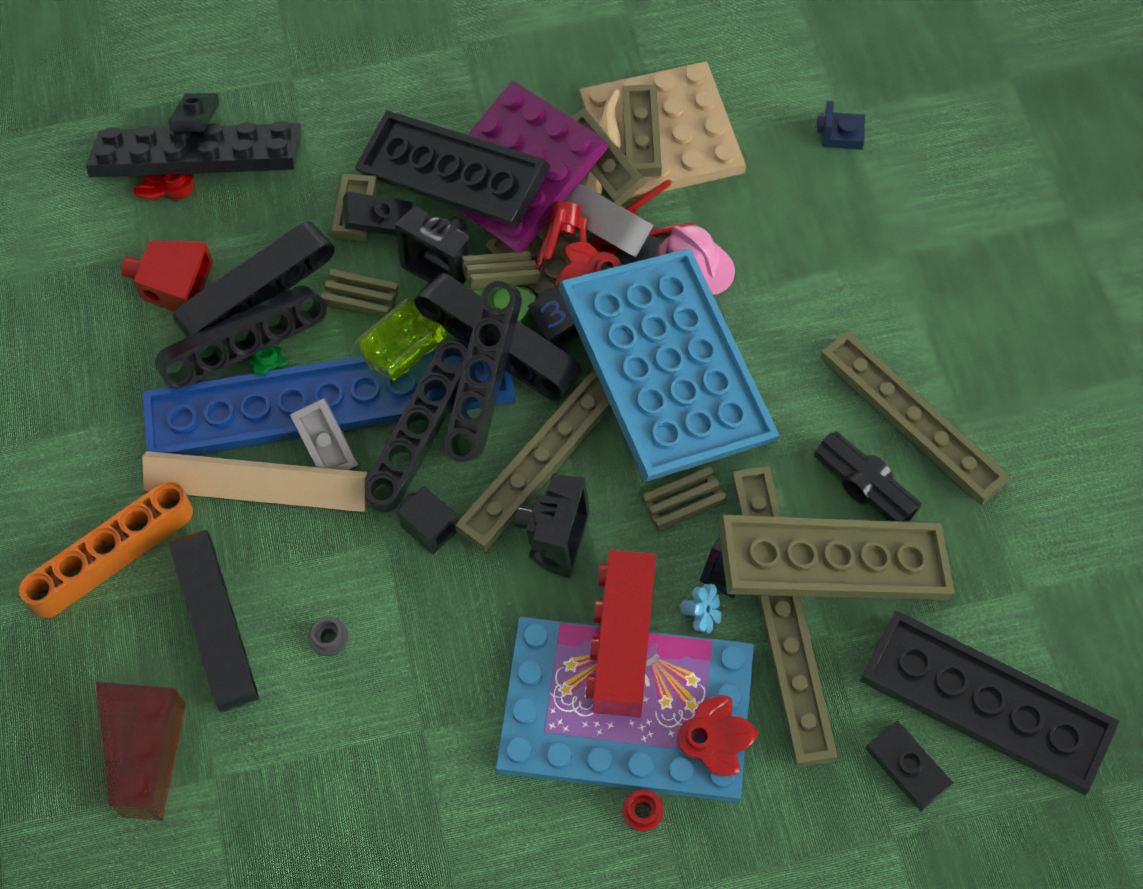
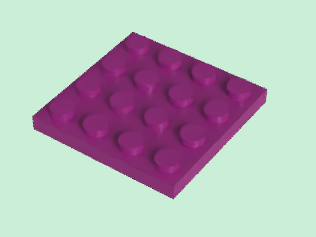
M512 80L468 133V136L545 159L551 167L518 228L455 206L452 207L513 252H523L550 219L554 202L566 200L607 150L609 145L603 138Z

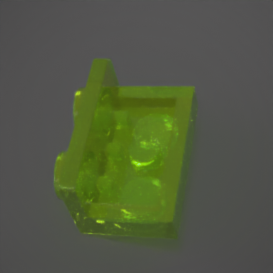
M406 298L356 339L355 343L370 369L395 381L398 377L406 374L410 367L424 355L432 352L437 344L447 337V334L441 324L422 316L417 310L414 301Z

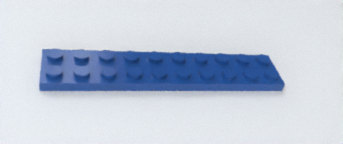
M457 340V341H456V342H460V343H461L462 345H464V346L466 347V349L468 350V345H466L465 343H463V342L460 341V340ZM443 343L271 370L262 375L253 373L197 382L183 388L166 387L142 391L146 451L198 455L301 438L290 414L324 397L342 431L398 422L434 354ZM450 356L446 358L443 365L454 369L459 367L463 360L457 356ZM484 361L478 364L475 374L478 380L486 382L491 375V368ZM505 370L495 406L516 402L512 375ZM432 388L427 392L426 398L431 401H439L445 396L446 392L441 388ZM471 398L467 403L466 410L482 408L478 399ZM453 405L448 413H452Z

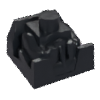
M414 206L395 223L400 267L426 282H429L439 272L450 275L462 284L466 282L460 265L462 256H469L467 244L470 241V236L465 234L468 231V227L462 219L456 216H452L449 220L440 219L437 216L429 218L427 212Z
M552 474L546 495L536 496L533 507L520 505L515 517V527L526 529L531 545L529 558L547 572L569 579L572 575L590 513L585 478Z

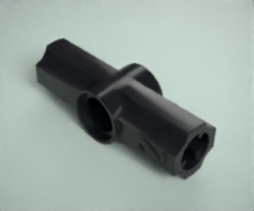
M838 431L827 435L815 450L814 457L842 480L844 490L853 500L860 504H870L888 521L910 522L921 508L922 503L893 479L890 468L883 460L875 455L866 456Z

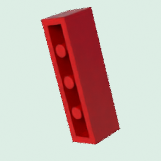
M609 550L608 564L600 563L598 586L605 587L604 600L596 599L594 623H600L601 629L600 637L592 636L590 660L597 661L596 675L588 674L586 699H593V713L639 718L642 716L656 554Z

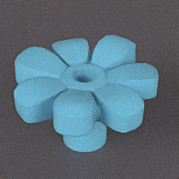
M704 584L703 587H695L692 592L694 600H683L681 603L682 615L694 616L693 627L695 631H701L702 634H710L713 630V624H720L722 613L716 610L720 606L719 595L716 594L717 588L714 584Z

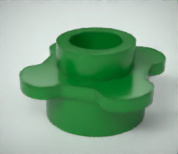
M273 346L249 356L247 361L248 364L254 366L253 371L255 374L262 375L271 370L284 369L288 363V358L282 356L280 347Z

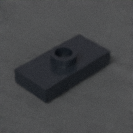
M185 93L168 120L170 132H204L219 106L218 93Z
M346 192L343 196L345 228L396 236L395 223L413 208L412 202Z
M898 721L894 722L867 744L865 748L920 811H923L954 783Z

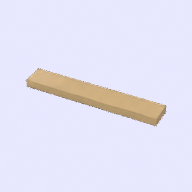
M146 451L142 456L143 491H150L163 482L172 481L182 486L186 495L365 512L367 508L365 484L368 479V472Z

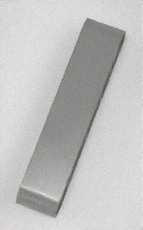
M581 183L575 187L565 200L582 206L581 216L588 218L586 229L635 257L654 226Z

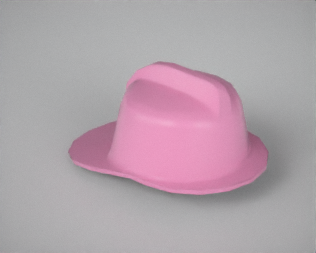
M676 225L672 229L671 235L660 245L659 256L691 248L712 295H717L727 290L734 281L735 275L732 259L713 242L711 235L705 229L692 225L684 227Z

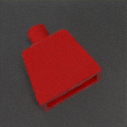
M153 240L148 243L142 259L126 256L123 260L121 271L123 277L134 279V284L144 301L175 312L184 302L203 290L213 260L206 242Z

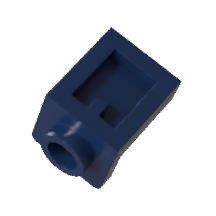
M827 100L825 112H819L817 118L816 133H822V147L863 150L865 115L833 112L834 101Z

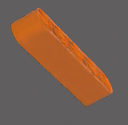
M172 481L157 485L28 574L19 586L21 599L36 616L41 618H51L62 612L191 520L193 507L184 489L178 483ZM179 501L175 507L165 509L169 503ZM147 523L143 529L134 531L137 525ZM115 545L110 552L101 554L106 547ZM82 567L77 575L69 577L74 569ZM49 590L44 598L36 600L41 592Z

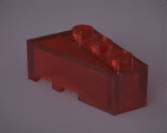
M95 682L109 805L122 818L163 821L186 703L175 688Z

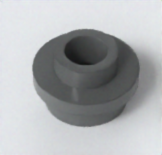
M326 617L319 619L312 625L308 634V640L311 648L317 654L333 656L341 652L346 646L348 632L340 620ZM328 633L336 635L335 639L330 643L322 641L324 635Z

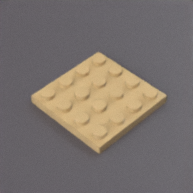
M707 61L579 89L582 106L590 112L598 123L601 121L602 111L609 94L615 88L620 90L615 106V118L621 138V151L626 156L622 86L656 85L662 172L661 176L643 177L646 183L629 199L642 197L668 179L671 180L672 184L662 192L745 173L746 164Z

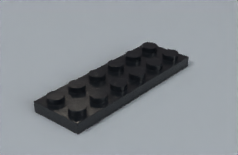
M386 110L355 169L362 175L376 176L379 181L518 228L551 166L545 159Z
M278 121L273 124L255 125L254 123L246 122L235 126L209 124L204 132L173 133L170 132V128L155 129L150 126L130 130L107 128L98 132L86 163L88 177L294 170L301 139L300 123Z
M895 610L860 679L861 682L1085 796L1093 785L1120 722Z

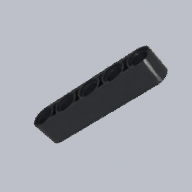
M304 222L184 302L175 311L173 321L187 337L286 292L330 261L334 255L335 246L313 222Z
M441 272L436 273L414 298V304L424 317L469 346L481 296L450 275ZM517 320L505 371L544 397L553 401H560L580 376L582 371L580 364L571 355ZM495 325L490 326L485 332L486 342L493 346L500 339V330Z
M503 281L489 283L482 292L444 441L446 454L458 462L478 458L485 448L521 308L522 297L520 291L514 285ZM506 289L509 292L510 301L505 308L498 309L494 303V296L499 290ZM495 325L500 330V339L497 344L490 346L485 340V332L490 326ZM483 361L488 363L491 368V375L486 382L479 381L475 374L477 365ZM471 398L478 399L482 406L480 415L475 419L470 417L466 410L467 403ZM462 434L469 436L472 441V449L467 455L461 453L457 446V441Z
M303 285L294 287L162 349L155 359L156 370L166 384L172 388L186 387L319 324L327 314V304L312 288ZM307 299H313L311 308L300 312L302 303ZM281 314L277 325L273 327L267 326L269 319L273 315ZM241 330L249 331L245 340L234 342L238 332ZM211 345L216 346L213 355L207 358L201 357L204 348ZM176 361L183 362L178 372L167 373L170 364Z
M448 341L437 349L366 481L365 494L371 506L379 512H391L398 507L455 401L467 354L466 347L460 342ZM450 356H457L463 360L462 364L454 369L445 367L443 362ZM432 388H441L446 392L445 396L439 401H431L426 398L427 392ZM421 419L429 424L428 428L420 434H415L408 430L410 424L415 420ZM398 452H406L411 455L409 463L403 467L394 466L391 463L392 457ZM386 484L393 487L392 495L386 500H378L373 495L375 489L380 485Z
M206 529L169 542L209 685L219 712L222 713L259 700L257 687L208 530Z

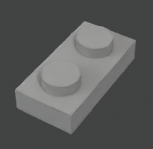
M325 397L290 414L316 467L349 470L358 465Z

